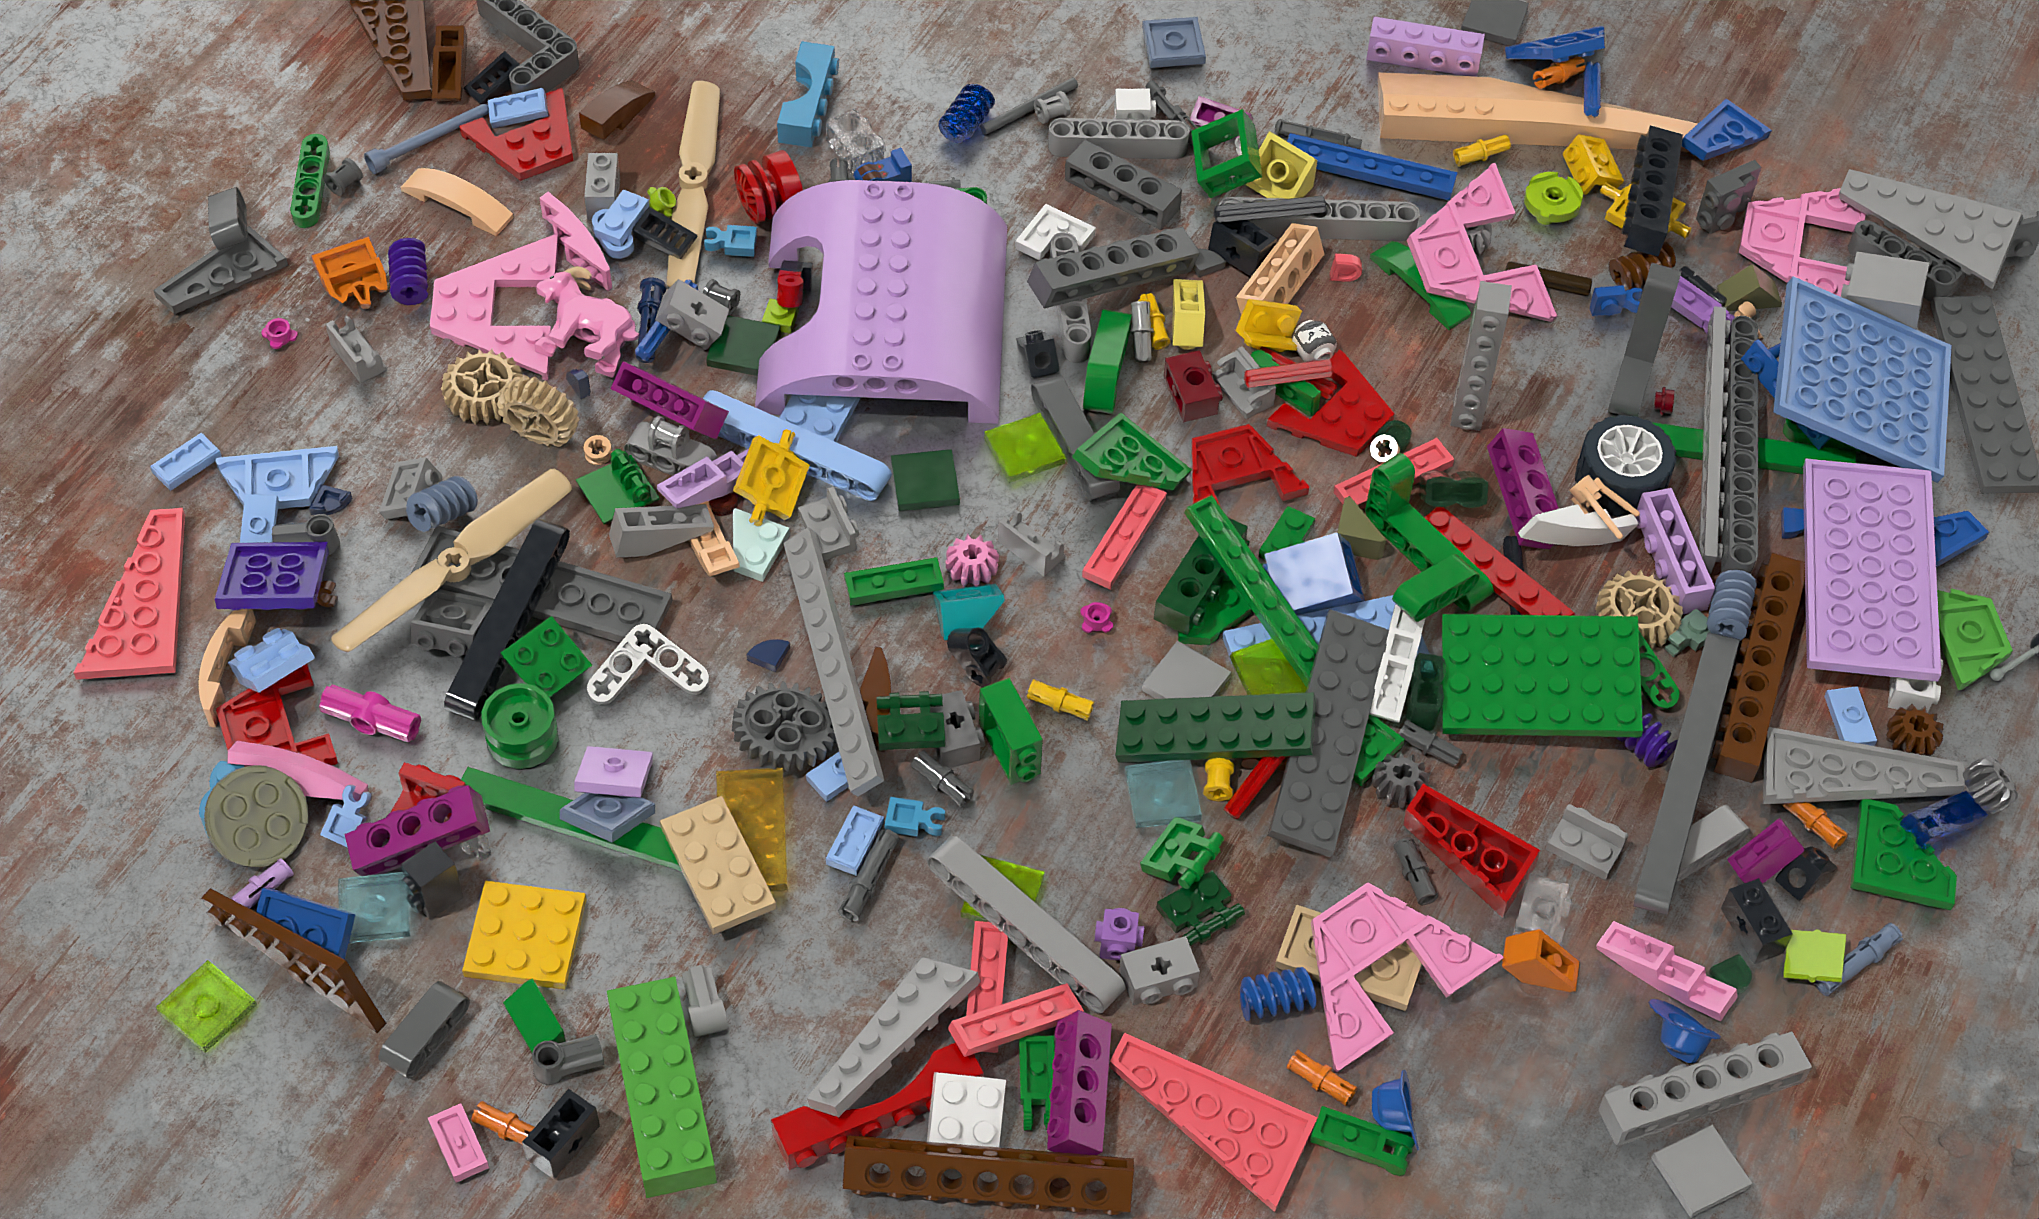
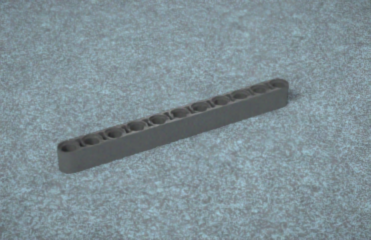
M1747 316L1735 317L1730 325L1729 336L1725 338V344L1730 345L1728 360L1724 362V368L1729 369L1727 385L1723 386V392L1728 393L1726 410L1723 411V417H1727V427L1725 435L1722 437V442H1726V453L1724 460H1722V467H1725V479L1722 485V492L1725 494L1722 509V518L1724 519L1721 544H1723L1721 558L1722 573L1728 570H1742L1751 574L1758 558V374L1752 373L1741 360L1751 345L1758 340V325L1752 318Z
M1710 632L1707 633L1633 907L1668 915L1740 639Z

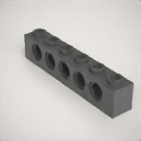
M1183 227L1164 229L1158 233L1140 235L1125 241L1119 240L1105 246H1094L1076 253L1069 252L1059 257L1041 259L1035 262L1027 283L1045 309L1191 272L1200 252Z

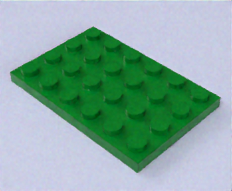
M1442 614V734L1642 737L1638 616Z

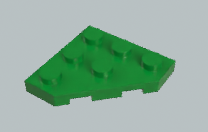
M1119 413L1077 448L1072 456L1085 470L1091 472L1096 477L1167 490H1174L1192 471L1191 468L1123 413Z
M1230 578L1228 580L1223 579L1217 599L1214 603L1209 602L1205 607L1206 614L1199 626L1194 625L1188 635L1178 631L1179 642L1182 644L1211 645L1219 639V635L1229 627L1234 628L1251 615L1252 609Z
M1862 799L1859 804L1850 888L1952 910L1955 904L1957 883L1955 872L1949 866L1945 867L1933 854L1935 849L1918 830L1913 831L1903 819L1904 814L1896 805L1872 799Z

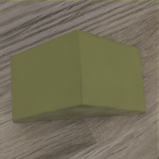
M1753 264L1717 286V291L1727 299L1724 305L1727 311H1737L1738 307L1746 301L1752 303L1755 309L1777 308L1782 305L1775 281Z
M1350 496L1344 499L1338 533L1350 542L1354 556L1374 560L1381 559L1386 543L1385 537Z

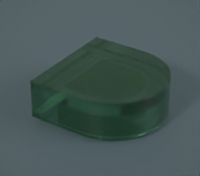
M1392 420L1382 426L1376 433L1375 438L1380 435L1391 436L1398 443L1400 453H1403L1410 444L1412 432L1406 423ZM1388 442L1385 443L1386 446H1384L1383 444H1381L1383 447L1389 449L1390 451H1393V450L1389 447V444H1390V443H1388Z
M1740 954L1712 966L1709 970V974L1713 979L1736 988L1737 994L1743 993L1748 988L1752 979L1751 970Z

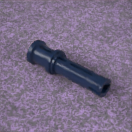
M648 277L640 282L639 288L642 296L637 305L638 312L641 315L638 345L647 334V329H650L655 323L663 295L667 289L666 283L659 278ZM655 352L647 361H643L639 356H636V359L642 363H651L655 360Z

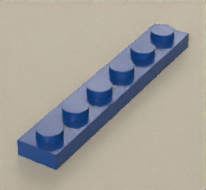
M1292 133L1289 134L1287 142L1317 159L1316 169L1449 201L1451 199L1458 172Z

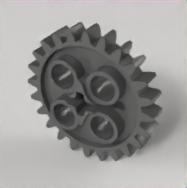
M785 681L781 682L780 688H775L769 682L768 690L766 691L760 686H756L755 694L747 691L745 700H738V706L734 708L732 731L734 732V741L740 742L739 750H749V759L757 756L760 757L759 765L761 766L767 761L772 762L773 770L779 764H783L786 771L790 770L791 764H795L799 770H803L804 762L813 767L815 766L816 758L824 761L826 752L832 753L833 745L837 741L826 702L821 703L822 694L819 693L811 696L810 687L800 691L798 683H795L792 689L787 688Z

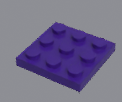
M231 543L215 596L216 609L272 610L294 608L303 610L315 608L329 554L328 543Z

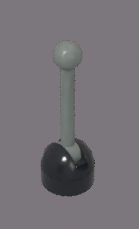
M2039 633L2031 640V650L2001 669H1993L1990 673L1991 679L2000 681L2003 678V674L2033 655L2039 657Z

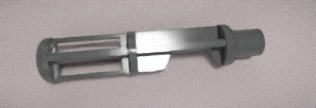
M1150 80L1145 87L1150 89L1151 99L1155 100L1157 106L1169 120L1182 121L1189 127L1188 143L1193 145L1191 133L1193 129L1185 121V118L1188 119L1195 129H1197L1196 125L1179 105L1172 106L1165 97L1166 89L1164 87H1159L1154 80Z
M1279 119L1275 124V134L1277 136L1289 137V134L1292 133L1361 149L1362 139L1353 138L1348 133L1343 134L1316 128L1312 125L1307 126L1284 121L1283 119Z

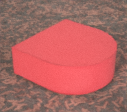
M1335 254L1330 270L1331 281L1350 282L1362 275V261L1360 258L1348 254Z

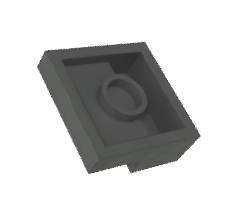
M1756 160L1707 180L1696 220L1700 227L1709 234L1720 229L1725 230L1729 228L1735 221L1736 212L1744 211L1747 208L1748 202H1751L1762 168Z
M438 589L426 598L411 622V644L417 645L418 648L424 651L439 649L447 651L454 657L466 655L493 600Z

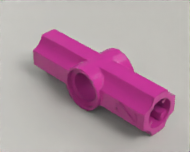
M333 684L329 687L326 686L319 704L321 712L350 722L359 732L367 735H374L376 732H380L408 743L416 738L422 721L420 714L391 705L385 697L376 692L367 691L362 695Z

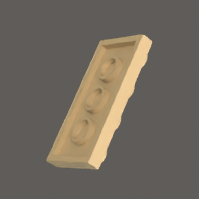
M722 796L660 820L661 829L713 935L776 909V902Z
M1296 905L1277 956L1275 968L1281 970L1290 969L1294 973L1297 967H1304L1311 980L1320 982L1311 921L1320 915L1321 912ZM1404 942L1354 976V978L1370 1000L1406 1011L1422 963L1409 945Z

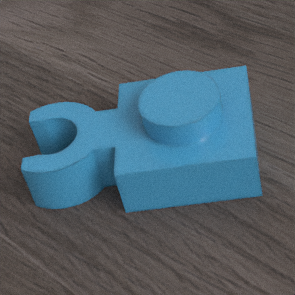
M727 225V231H721L717 227L706 228V236L709 239L704 240L705 250L717 251L720 248H724L725 255L754 257L757 227Z
M890 797L884 827L896 834L918 837L919 829H925L930 835L940 836L942 835V825L934 824L932 821L935 819L945 820V810L934 807L926 811L923 810V801Z

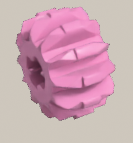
M967 534L965 541L956 538L953 546L948 547L946 552L947 572L951 573L953 581L961 580L963 588L968 583H973L977 587L979 581L989 584L991 576L996 575L999 554L994 549L992 540L983 542L981 535L976 539H971L969 534Z

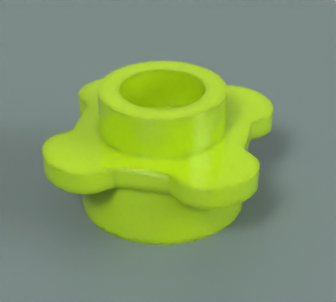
M650 187L647 191L650 196V208L663 213L666 217H671V208L676 205L674 194L666 187L658 189Z

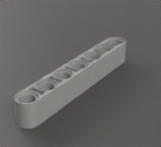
M1228 197L1223 199L1219 205L1285 198ZM1325 200L1326 210L1324 213L1248 220L1276 238H1281L1291 223L1318 227L1320 239L1407 241L1409 236L1417 229L1420 211L1415 204L1410 202Z
M950 836L927 858L928 867L941 881L986 920L996 926L1000 932L1005 933L1008 939L1060 984L1067 983L1075 997L1096 1013H1103L1125 990L1126 986L1123 979L1111 967L959 837Z

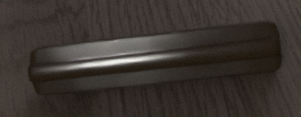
M1509 261L1505 271L1531 265ZM1538 267L1545 287L1589 295L1592 287L1591 278Z

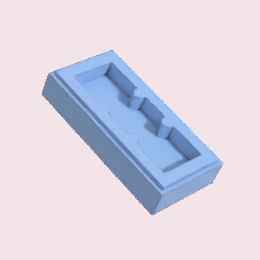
M543 88L488 100L490 124L493 129L548 117L546 93Z
M200 433L151 465L150 468L152 473L171 491L214 463L216 458L222 456L220 450L204 434Z
M245 494L240 543L273 542L272 526H275L277 522L279 503L277 495Z
M1849 687L1827 690L1824 697L1839 740L1875 746L1877 739L1859 688Z
M840 752L806 774L807 782L826 802L849 787Z
M853 805L826 857V865L857 876L884 824V817Z

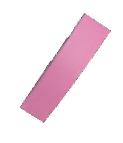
M545 193L540 197L542 217L553 225V232L558 234L559 243L565 246L566 260L575 267L579 266L589 270L592 274L591 279L607 291L612 289L610 268L592 235L568 207L551 193Z
M236 741L228 750V764L262 765L277 769L291 777L299 785L304 796L343 800L342 793L347 785H354L356 788L353 792V798L355 801H359L363 792H368V784L334 766L303 754L273 746Z
M1615 921L1612 922L1596 945L1597 950L1657 990L1720 1022L1738 997L1736 988L1706 976L1705 967L1675 955L1674 946Z

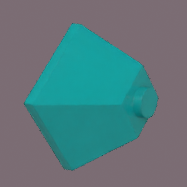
M988 584L977 587L933 591L941 636L944 640H948L950 632L954 629L976 627L983 629L1005 601L1004 594L996 584Z

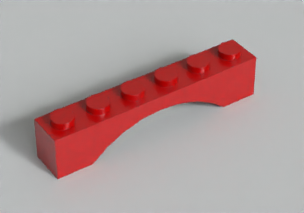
M956 1042L938 1049L932 1053L926 1066L917 1077L900 1092L873 1105L845 1110L839 1117L811 1109L808 1106H802L771 1119L772 1135L788 1169L791 1170L796 1167L805 1168L826 1154H838L845 1151L848 1135L876 1138L883 1130L895 1125L898 1127L905 1126L912 1122L916 1116L928 1111L930 1112L934 1072L983 1077V1071L975 1055L972 1054L964 1057Z

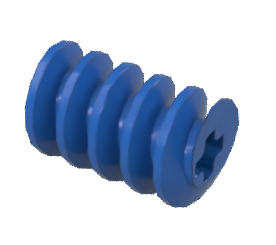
M1297 967L1294 973L1290 969H1285L1282 971L1281 976L1277 972H1270L1268 979L1264 974H1258L1254 981L1248 976L1244 977L1241 981L1240 1003L1246 1021H1250L1252 1010H1255L1259 1019H1263L1264 1008H1268L1274 1017L1277 1015L1278 1005L1282 1006L1285 1014H1290L1291 1003H1295L1299 1012L1303 1011L1305 1000H1308L1312 1009L1316 1007L1314 985L1304 967Z

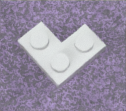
M1045 204L1017 238L1015 249L1037 260H1041L1051 247L1053 235L1060 232H1068L1076 237L1080 252L1085 249L1095 236L1096 227Z

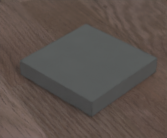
M1471 0L1461 30L1485 34L1484 39L1508 46L1515 45L1529 3L1520 0Z

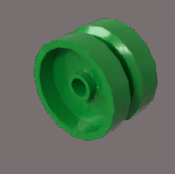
M524 683L511 684L496 690L486 700L481 711L482 726L487 748L493 759L506 767L524 769L532 768L545 762L554 753L559 741L558 727L555 719L554 705L547 693L537 686Z

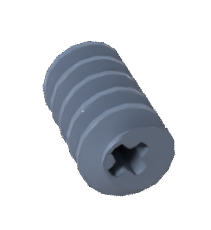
M460 476L450 477L447 480L412 494L406 504L408 519L417 530L422 532L429 531L430 528H437L449 520H454L458 516L474 511L478 504L477 494L474 487L465 478Z
M1728 570L1717 577L1707 619V628L1711 633L1740 640L1746 636V628L1748 627L1751 614L1750 609L1755 595L1754 590L1757 586L1756 579L1750 573L1742 570Z

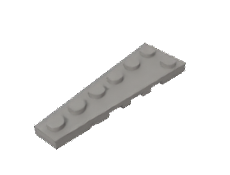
M922 957L807 1097L810 1108L839 1117L872 1086L875 1080L883 1076L892 1067L891 1060L903 1051L908 1052L915 1045L914 1039L924 1029L930 1031L939 1023L937 1017L946 1008L953 1009L979 985L981 981L978 972Z

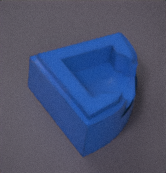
M1783 507L1781 512L1782 538H1794L1804 531V509Z

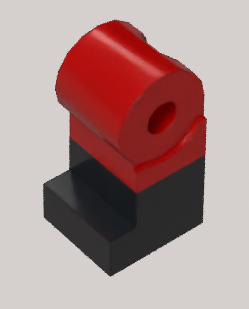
M783 260L777 278L778 305L794 308L803 304V291L811 292L813 263Z

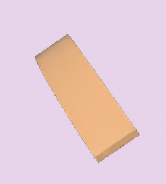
M418 168L401 186L402 192L423 202H426L430 197L470 216L474 226L496 237L514 218L511 211L482 189L464 179L443 171Z
M709 501L700 503L707 505L714 525L712 532L689 540L700 564L709 577L739 568V561L730 542H726L709 506Z
M253 609L233 610L215 631L204 653L199 672V695L209 727L216 728L219 720L216 708L226 702L220 680L233 646L246 647L256 623Z

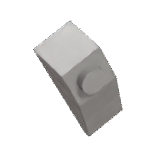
M706 504L691 505L677 509L674 506L615 508L609 537L616 558L648 556L712 532L714 525Z

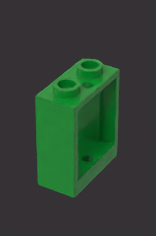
M1243 109L1191 131L1197 182L1210 198L1262 177L1256 128ZM1239 136L1242 155L1211 167L1208 149Z
M1007 678L980 688L979 725L1009 783L1013 785L1018 782L1033 780L1037 775L1041 774L1043 739L1011 679Z

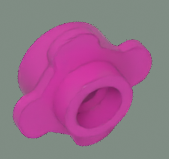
M282 318L272 319L261 331L262 337L270 341V347L273 349H280L283 345H286L289 341H295L298 337L297 332L290 328L289 322Z
M1094 602L1082 607L1080 610V614L1084 618L1082 630L1086 633L1101 630L1105 633L1110 632L1113 629V623L1110 621L1112 609L1100 602Z

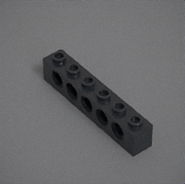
M1650 125L1646 136H1640L1636 148L1637 155L1633 165L1634 171L1630 181L1632 185L1627 198L1629 202L1624 215L1626 218L1621 234L1626 235L1624 247L1659 256L1668 232L1683 134Z

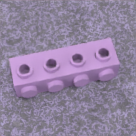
M1373 17L1366 60L1477 77L1485 34Z
M1672 488L1642 493L1637 508L1640 515L1634 517L1639 523L1636 527L1638 529L1641 528L1645 537V548L1654 558L1655 571L1658 578L1666 579V587H1671V594L1680 596L1679 605L1683 607V614H1688L1694 609L1699 611L1708 610L1715 586Z

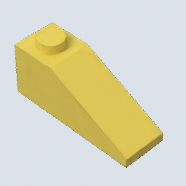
M1173 279V346L1187 350L1203 347L1205 324L1203 280Z

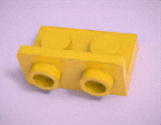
M1578 134L1564 150L1563 157L1574 180L1581 186L1584 195H1587L1596 184L1603 186L1607 182L1618 189L1624 182L1605 139Z
M1248 299L1235 331L1244 339L1246 345L1255 349H1260L1263 346L1270 347L1278 352H1285V350L1297 351V345L1292 341L1291 337L1302 310L1296 305Z

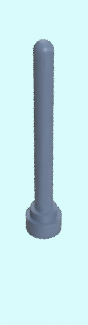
M481 104L386 150L374 148L364 153L365 162L373 174H377L386 169V166L390 164V160L454 131L463 124L487 115L489 113L488 105Z

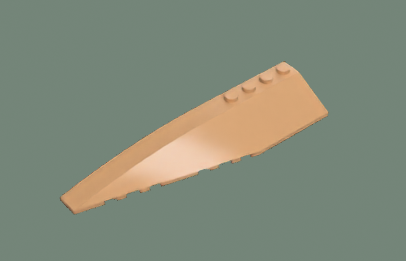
M1378 72L1380 138L1476 143L1477 139L1486 141L1507 135L1511 144L1568 147L1574 138L1581 134L1605 139L1608 148L1636 149L1640 136H1646L1650 125L1683 134L1684 137L1698 124L1601 102L1599 115L1594 118L1592 115L1586 116L1584 114V98L1491 77ZM1681 146V152H1689Z

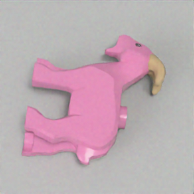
M572 267L563 272L555 273L539 282L536 287L537 294L545 297V303H549L554 299L558 303L557 320L553 329L547 336L540 338L535 343V352L552 357L557 347L564 348L569 338L575 336L581 340L593 343L584 348V354L587 357L599 360L595 364V372L611 378L614 377L621 357L620 349L626 341H634L639 337V333L635 331V322L632 320L629 311L625 307L615 304L610 299H598L583 295L579 288L589 291L591 286L588 282L579 278L591 279L592 277L589 270L583 267Z

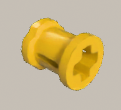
M1224 758L1210 759L1205 763V771L1208 777L1207 784L1203 789V795L1212 801L1221 802L1229 800L1233 795V789L1230 787V776L1234 773V764Z

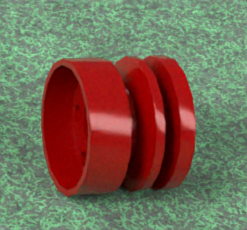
M784 150L763 156L762 167L756 160L748 162V165L741 164L734 168V179L739 199L747 215L755 224L765 221V217L772 219L776 213V206L779 208L786 200L803 191L796 167L788 153Z

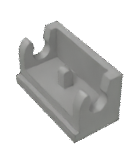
M345 316L344 321L346 325L342 329H339L333 320L326 323L331 346L360 384L387 370L379 353L373 350L358 329L355 328V324L349 316Z
M1243 346L1218 360L1217 364L1223 368L1213 373V379L1220 385V388L1245 419L1274 406L1275 385L1246 387L1244 372L1260 367Z
M1014 509L1011 521L1005 516L998 521V542L1040 574L1046 576L1065 558L1064 545L1058 540L1055 542V545L1050 543L1022 522L1021 512Z

